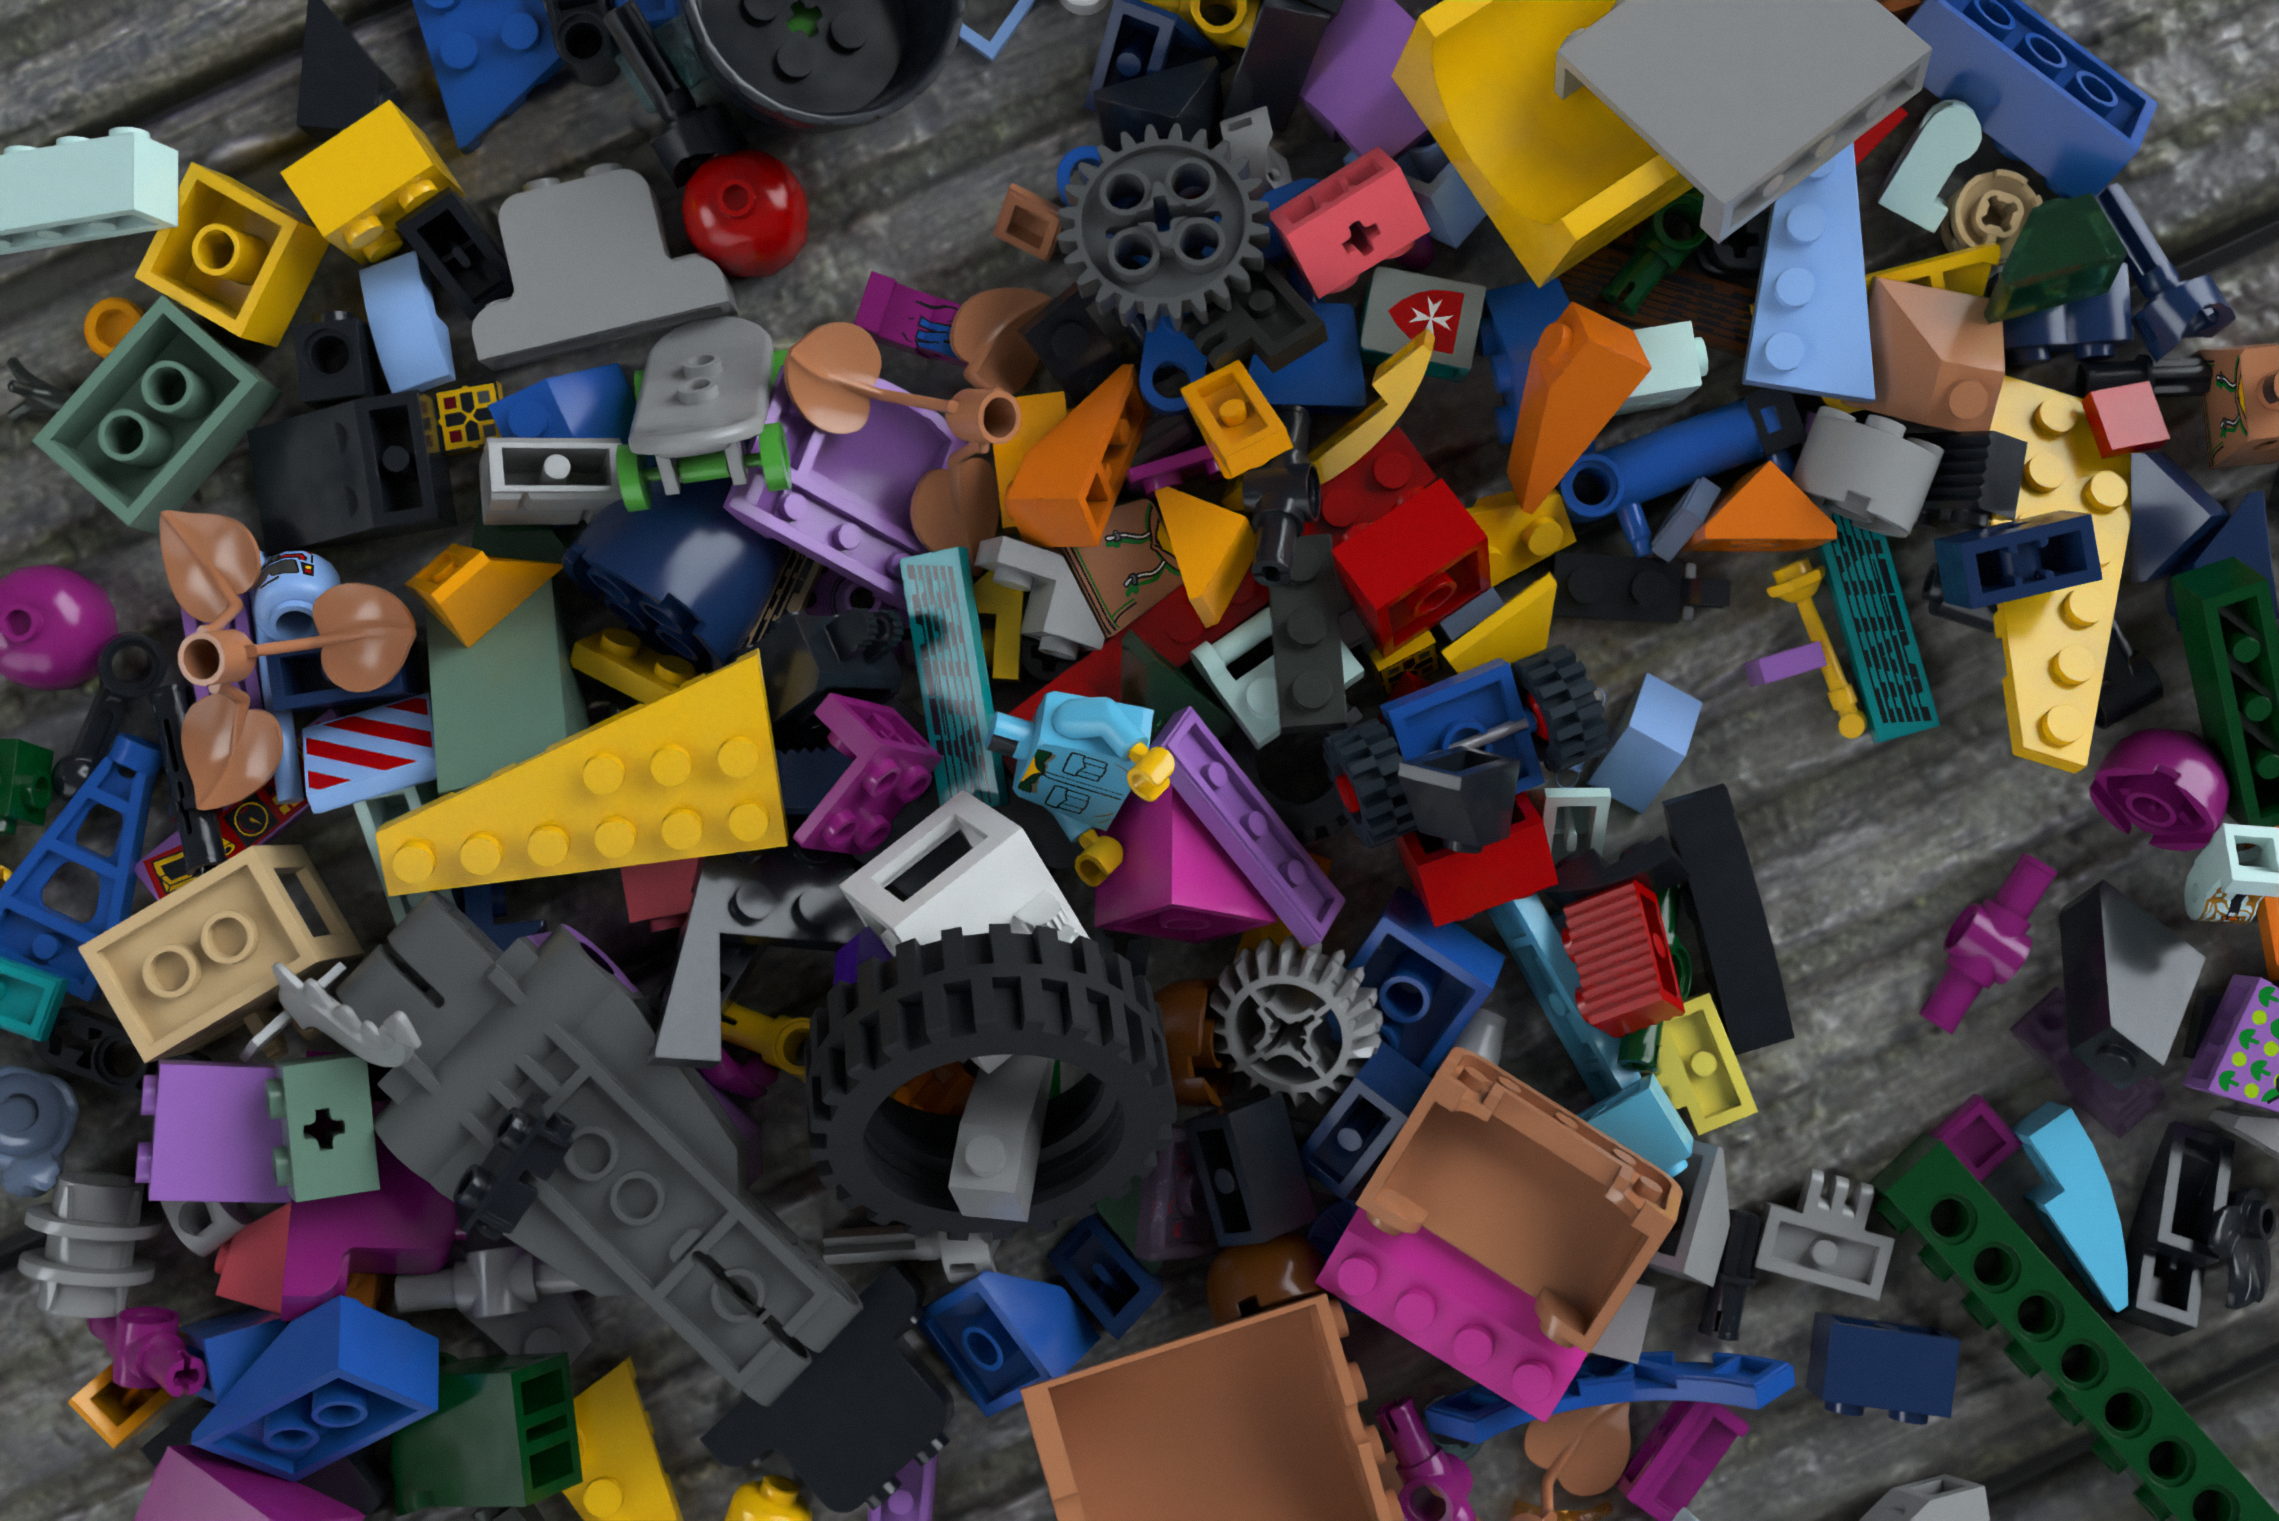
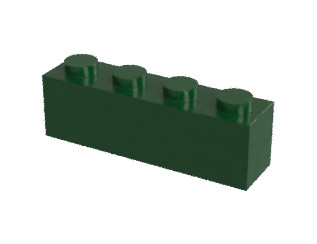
M2233 556L2172 576L2170 581L2204 741L2218 755L2229 774L2230 801L2226 813L2239 825L2275 827L2279 825V634L2268 579Z

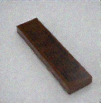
M1602 247L1558 276L1570 303L1573 301L1610 320L1641 329L1691 321L1694 338L1702 337L1707 348L1746 358L1752 322L1749 304L1755 303L1756 290L1678 268L1674 274H1665L1639 306L1637 313L1630 317L1617 309L1628 296L1629 290H1623L1612 305L1601 294L1603 287L1609 284L1631 256L1630 254Z

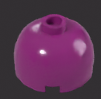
M53 564L19 567L1 577L0 674L15 684L48 692L75 689L95 678L98 674L96 658L100 647L107 639L118 634L116 611L104 588L78 571Z
M2147 728L2133 732L2120 739L2100 762L2095 771V779L2089 788L2090 798L2099 813L2117 829L2129 835L2132 830L2131 823H2133L2142 831L2153 834L2149 845L2183 852L2204 848L2210 842L2213 834L2219 829L2225 818L2230 801L2229 774L2218 755L2198 735L2186 730Z

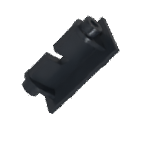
M533 1092L530 1093L520 1109L516 1107L511 1108L498 1124L493 1136V1143L495 1145L480 1166L477 1164L471 1165L456 1186L453 1200L455 1201L454 1208L461 1231L468 1233L478 1219L475 1228L491 1240L498 1241L503 1233L511 1234L539 1193L536 1187L521 1180L520 1176L526 1170L547 1182L565 1154L575 1141L571 1135L577 1127L576 1124L558 1112H553L547 1120L538 1095Z

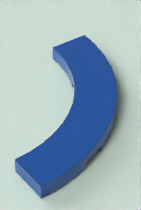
M1674 1351L1641 1352L1638 1364L1602 1355L1587 1357L1551 1415L1606 1404L1659 1400L1711 1402L1759 1410L1795 1386L1793 1364H1789L1787 1361L1720 1352L1713 1353V1363L1676 1362ZM1480 1383L1452 1394L1425 1409L1427 1430L1429 1432L1477 1445L1501 1432L1537 1419Z

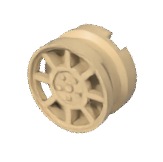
M1996 169L1994 172L1975 176L1955 191L1946 201L1948 212L1940 224V234L1945 247L1951 253L1993 242L2000 244L2001 256L1998 266L2005 264L2027 250L2040 235L2044 223V205L2040 194L2035 195L2034 191L2027 184L2029 181L2027 178L2010 170ZM1949 220H1950V222H1951V228H1952V231H1953L1954 236H1952V235H1951V232H1950Z

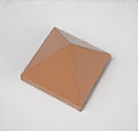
M1011 183L993 235L1049 263L1058 243L1057 234L1063 230L1057 214L1058 209L1062 207Z

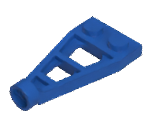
M118 732L108 756L103 758L0 889V956L70 979L66 992L88 1002L100 1000L103 991L78 947L130 917L137 881L135 867L136 863L141 859L153 786L164 763L160 745L133 734ZM122 766L137 771L135 777L128 778L124 776L120 771ZM98 804H103L120 812L123 818V825L117 845L110 857H106L77 843V834L91 810ZM71 861L95 871L100 880L96 913L86 923L46 906L42 898L45 886L58 869Z

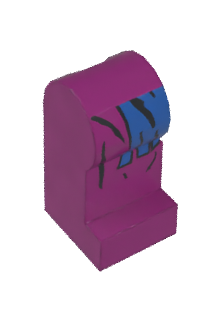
M871 271L854 322L855 325L867 331L876 343L928 360L933 358L960 367H967L968 365L954 354L949 338L953 319L962 305L898 284L896 279Z

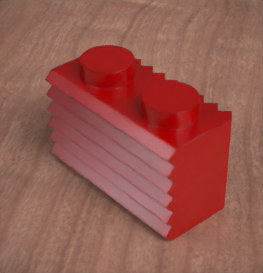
M1635 879L1564 905L1563 911L1567 917L1565 922L1568 927L1562 929V942L1568 957L1577 965L1576 970L1580 975L1579 982L1581 986L1575 989V1000L1580 1014L1588 1024L1614 1038L1624 1037L1625 1034L1635 1033L1638 1029H1647L1649 1025H1659L1661 1021H1670L1673 1017H1681L1685 1014L1656 893Z

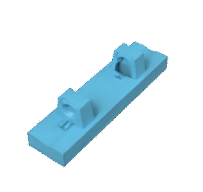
M1536 892L1527 898L1512 900L1487 909L1489 917L1595 1102L1598 1103L1641 1079L1642 1077L1639 1072L1624 1069L1621 1065L1617 1064L1621 1037L1614 1038L1588 1024L1579 1012L1575 1000V989L1581 986L1579 982L1580 975L1576 970L1577 965L1568 957L1561 937L1562 929L1568 927L1565 922L1567 917L1564 911H1558L1549 916Z

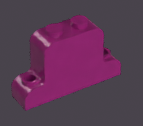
M307 1051L306 1057L335 1054L338 1052ZM371 1101L373 1119L389 1102ZM322 1109L315 1110V1122L310 1125H304L303 1132L309 1133L317 1139L318 1143L325 1142V1130L336 1127V1120H332L323 1114ZM375 1129L380 1190L297 1203L293 1199L291 1201L282 1288L281 1321H292L339 1295L346 1297L349 1273L415 1275L435 1273L447 1264L451 1255L453 1240H467V1233L461 1231L454 1202L442 1195L428 1181L403 1164L386 1147Z

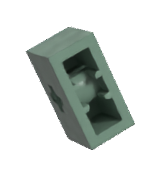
M352 1052L276 1061V1078L265 1079V1099L269 1120L280 1119L283 1145L274 1146L271 1149L276 1187L287 1186L288 1195L296 1203L380 1190L367 1061ZM322 1109L323 1114L332 1120H336V1127L325 1130V1142L318 1143L316 1138L307 1132H303L304 1125H310L315 1122V1110Z

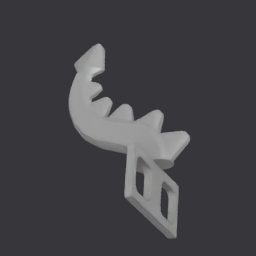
M340 961L318 981L309 978L304 983L285 965L276 962L271 967L280 986L278 991L279 1001L285 1007V1010L250 1040L239 1055V1058L246 1064L294 1020L302 1030L315 1027L353 1054L381 1067H400L409 1063L415 1049L419 1048L422 1044L410 1019L404 1012L396 1010L383 1021L384 1025L378 1028L373 1022L368 1020L362 1023L352 1007L338 1003L327 994V991L334 986L347 969Z

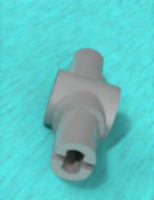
M519 1245L466 1252V1259L456 1260L454 1267L443 1268L427 1275L401 1274L397 1275L395 1279V1297L399 1313L458 1307L461 1313L471 1311L472 1318L531 1310L530 1304L539 1303L542 1296L584 1289L530 1252L525 1251Z

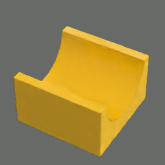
M1443 0L1419 15L1391 77L1538 288L1546 285L1695 187L1585 85L1564 100L1554 92L1556 52L1563 41L1579 28L1587 29L1609 13L1617 0Z

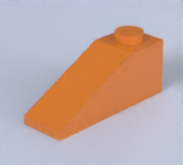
M1571 301L1557 321L1552 322L1544 329L1539 338L1538 345L1532 351L1506 471L1522 511L1531 515L1652 369L1633 330Z
M1122 364L1024 455L1016 476L1008 484L1005 493L1007 515L1011 520H1014L1024 543L1036 547H1098L1126 478V470L1130 468L1152 413L1151 409L1145 405L1141 398L1139 376L1134 364Z

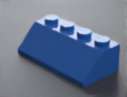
M1921 0L1920 6L1903 22L1932 47L1923 86L1940 98L1941 101L1955 99L1968 104L1974 110L1981 125V130L1991 137L1995 148L2005 157L2013 161L2022 160L2040 173L2045 185L2059 197L2064 199L2073 198L2086 208L2139 151L2158 103L2021 0Z

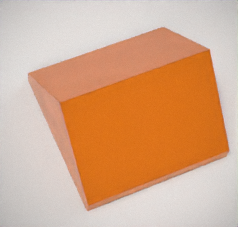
M1769 460L1741 476L1712 505L1704 522L1694 531V534L1679 552H1806L1837 539V525Z

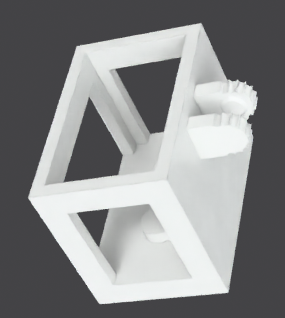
M965 790L960 791L839 885L865 927L870 926L893 957L896 956L895 945L913 938H916L920 945L941 940V930L962 927L963 935L989 933V924L1010 923L1011 933L1032 934L1037 925L1057 929L1058 940L1072 943L1079 935L1090 939L1023 828ZM957 831L960 832L970 848L968 853L905 902L900 901L884 889ZM1013 1054L981 1056L970 1059L986 1073L990 1074Z

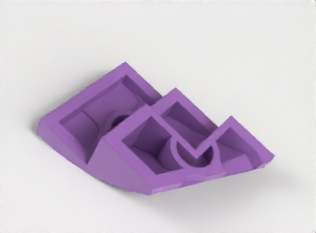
M1344 0L1339 14L1324 31L1298 97V101L1331 141L1335 143L1342 138L1358 158L1378 146L1390 158L1397 161L1430 134V131L1391 77L1416 24V21L1395 0Z

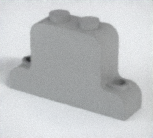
M605 163L586 169L584 171L585 177L561 183L558 178L536 179L522 186L523 192L514 194L506 199L499 210L498 221L514 292L512 297L495 300L486 304L485 308L475 317L472 324V337L479 362L492 371H497L673 329L702 318L736 314L738 310L732 286L720 268L703 253L673 258L660 200L644 177L638 172L631 169H623L619 163Z

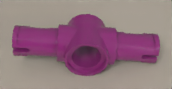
M2022 853L1993 900L1985 898L1982 905L1972 903L1962 911L1952 924L1944 940L1943 949L1949 953L1944 963L1949 965V967L1919 1011V1015L1953 1035L1983 987L1989 990L1994 982L1998 985H2003L2018 972L2032 947V938L2026 934L2031 927L2027 920L2058 872L2038 859Z
M127 1306L125 1310L120 1311L115 1317L87 1318V1326L91 1334L105 1342L107 1351L114 1358L112 1372L114 1383L123 1387L137 1389L162 1387L168 1394L175 1397H182V1392L189 1396L201 1390L206 1382L207 1367L200 1358L187 1352L185 1343L178 1336L180 1315L177 1311L156 1306L133 1308Z
M1405 1395L1398 1402L1396 1399H1393L1380 1406L1374 1412V1416L1385 1433L1398 1461L1395 1469L1403 1484L1398 1500L1404 1520L1475 1521L1476 1515L1467 1499L1473 1487L1470 1469L1456 1455L1444 1452L1441 1445H1433L1414 1405L1412 1396ZM1428 1487H1432L1440 1492L1443 1498L1437 1497Z

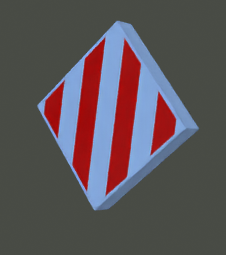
M429 693L302 729L306 797L313 814H320L437 779L432 701Z

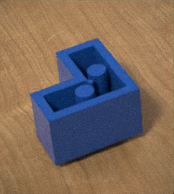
M1558 277L1541 288H1538L1534 281H1528L1486 290L1483 303L1484 317L1480 319L1477 345L1482 357L1490 356L1489 362L1493 385L1497 394L1502 393L1503 406L1494 407L1493 409L1495 428L1501 445L1510 443L1512 446L1532 351L1538 345L1539 338L1544 329L1552 322L1557 321L1570 304ZM1595 439L1582 454L1595 452Z

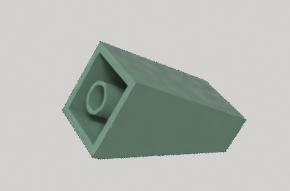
M557 574L551 577L469 649L425 607L438 794L441 797L450 792H459L490 777L493 772L514 762L518 764L544 752L548 746L589 728L581 673L579 670L571 667L572 663L569 662L575 644V636L568 594Z

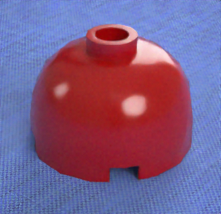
M742 148L727 156L716 153L699 164L686 183L681 206L686 236L697 253H703L709 260L714 262L725 276L738 278L737 276L746 278L758 276L762 278L774 275L795 260L807 242L809 232L808 221L810 213L807 193L791 168L765 151Z

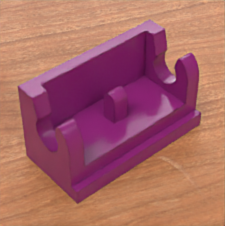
M1673 1401L1630 1459L1623 1474L1615 1484L1629 1501L1639 1506L1656 1520L1672 1521L1683 1506L1687 1507L1737 1436L1744 1437L1751 1427L1743 1418L1724 1404Z

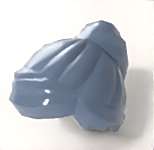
M10 1064L0 1066V1185L4 1188L5 1192L11 1193L16 1197L37 1198L54 1188L57 1183V1175L64 1171L65 1159L62 1155L69 1147L73 1138L76 1123L79 1119V1106L72 1087L64 1079L49 1074H40L35 1070Z

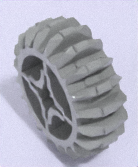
M1292 934L1287 936L1281 947H1279L1269 936L1259 943L1256 951L1249 947L1240 951L1234 960L1235 964L1227 965L1218 978L1220 981L1218 985L1221 988L1214 989L1210 996L1209 1006L1214 1009L1210 1016H1220L1214 1032L1223 1036L1215 1040L1214 1053L1232 1055L1227 1063L1228 1074L1244 1071L1249 1075L1246 1081L1247 1091L1258 1087L1260 1083L1269 1088V1095L1282 1092L1289 1093L1296 1108L1305 1103L1309 1093L1322 1105L1330 1099L1334 1090L1343 1094L1367 1060L1372 1057L1373 1053L1376 1054L1380 1047L1381 1035L1377 1032L1383 1023V1012L1373 1008L1378 999L1377 988L1359 987L1365 976L1364 966L1347 971L1342 966L1345 960L1344 949L1336 951L1332 957H1328L1321 953V943L1308 946L1307 949H1302L1297 938ZM1250 995L1259 1005L1256 1011L1265 1023V1027L1261 1032L1252 1017ZM1330 1009H1332L1340 1024L1342 1032V1044L1340 1046L1331 1037L1333 1029L1325 1019Z

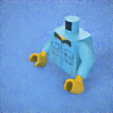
M1052 691L1045 693L1031 721L996 712L989 726L985 750L1017 759L1012 787L1017 796L1046 808L1053 814L1071 843L1079 841L1085 850L1075 860L1076 872L1087 885L1096 887L1122 863L1123 848L1112 837H1099L1095 830L1098 828L1107 831L1131 789L1145 801L1152 802L1156 800L1170 786L1169 776L1174 772L1175 762L1172 754L1162 747H1153L1149 750L1154 710L1117 703L1108 697H1085Z

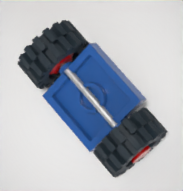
M1559 644L1510 664L1501 658H1497L1380 705L1386 726L1383 723L1380 724L1379 720L1375 718L1326 737L1322 746L1325 749L1323 752L1324 760L1329 766L1327 773L1329 779L1334 782L1336 788L1334 789L1335 796L1343 805L1342 812L1346 820L1351 821L1352 831L1356 837L1359 836L1362 845L1372 849L1418 830L1398 778L1400 762L1457 746L1521 759L1516 794L1545 783L1539 762L1544 761V766L1548 771L1553 770V773H1558L1604 754L1607 751L1606 747L1609 746V738L1605 734L1609 732L1608 723L1601 717V713L1605 711L1602 702L1596 700L1594 691L1597 689L1593 680H1587L1585 676L1586 668L1582 661L1576 662L1575 652L1571 648L1566 649L1565 644Z

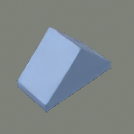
M1647 672L1644 673L1609 738V746L1606 747L1607 751L1600 755L1585 784L1592 788H1610L1612 799L1643 814L1686 757L1703 702Z

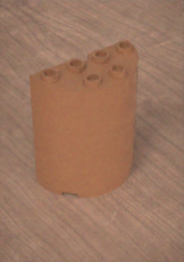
M1323 1292L1021 1387V1396L1057 1521H1404L1402 1509L1394 1489H1383L1377 1466L1386 1463V1455L1379 1433L1374 1424L1368 1426L1363 1413L1358 1411L1357 1403L1367 1400L1368 1395L1357 1362H1349L1340 1342L1341 1338L1349 1336V1330L1338 1298L1328 1300L1327 1294Z

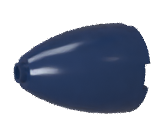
M751 438L744 440L746 450ZM657 463L650 468L658 467ZM731 477L686 484L680 483V494L666 495L662 480L652 481L651 509L628 512L623 498L610 504L595 516L561 559L565 572L587 598L596 601L601 594L606 597L604 599L605 605L621 620L629 624L625 630L635 634L640 640L663 655L676 656L687 660L694 666L695 671L702 673L708 663L713 664L711 668L715 671L727 666L728 656L742 647L771 596L789 548L774 538L766 539L741 523L723 508L733 484Z

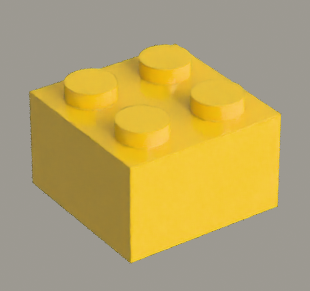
M390 99L280 172L323 238L361 265L367 261L371 263L382 261L397 252L403 244L401 239L404 236L397 228L395 222L448 186L461 198L466 196L425 133Z
M191 162L178 188V227L157 230L134 277L240 338L277 348L330 242L323 238L312 222L227 175Z

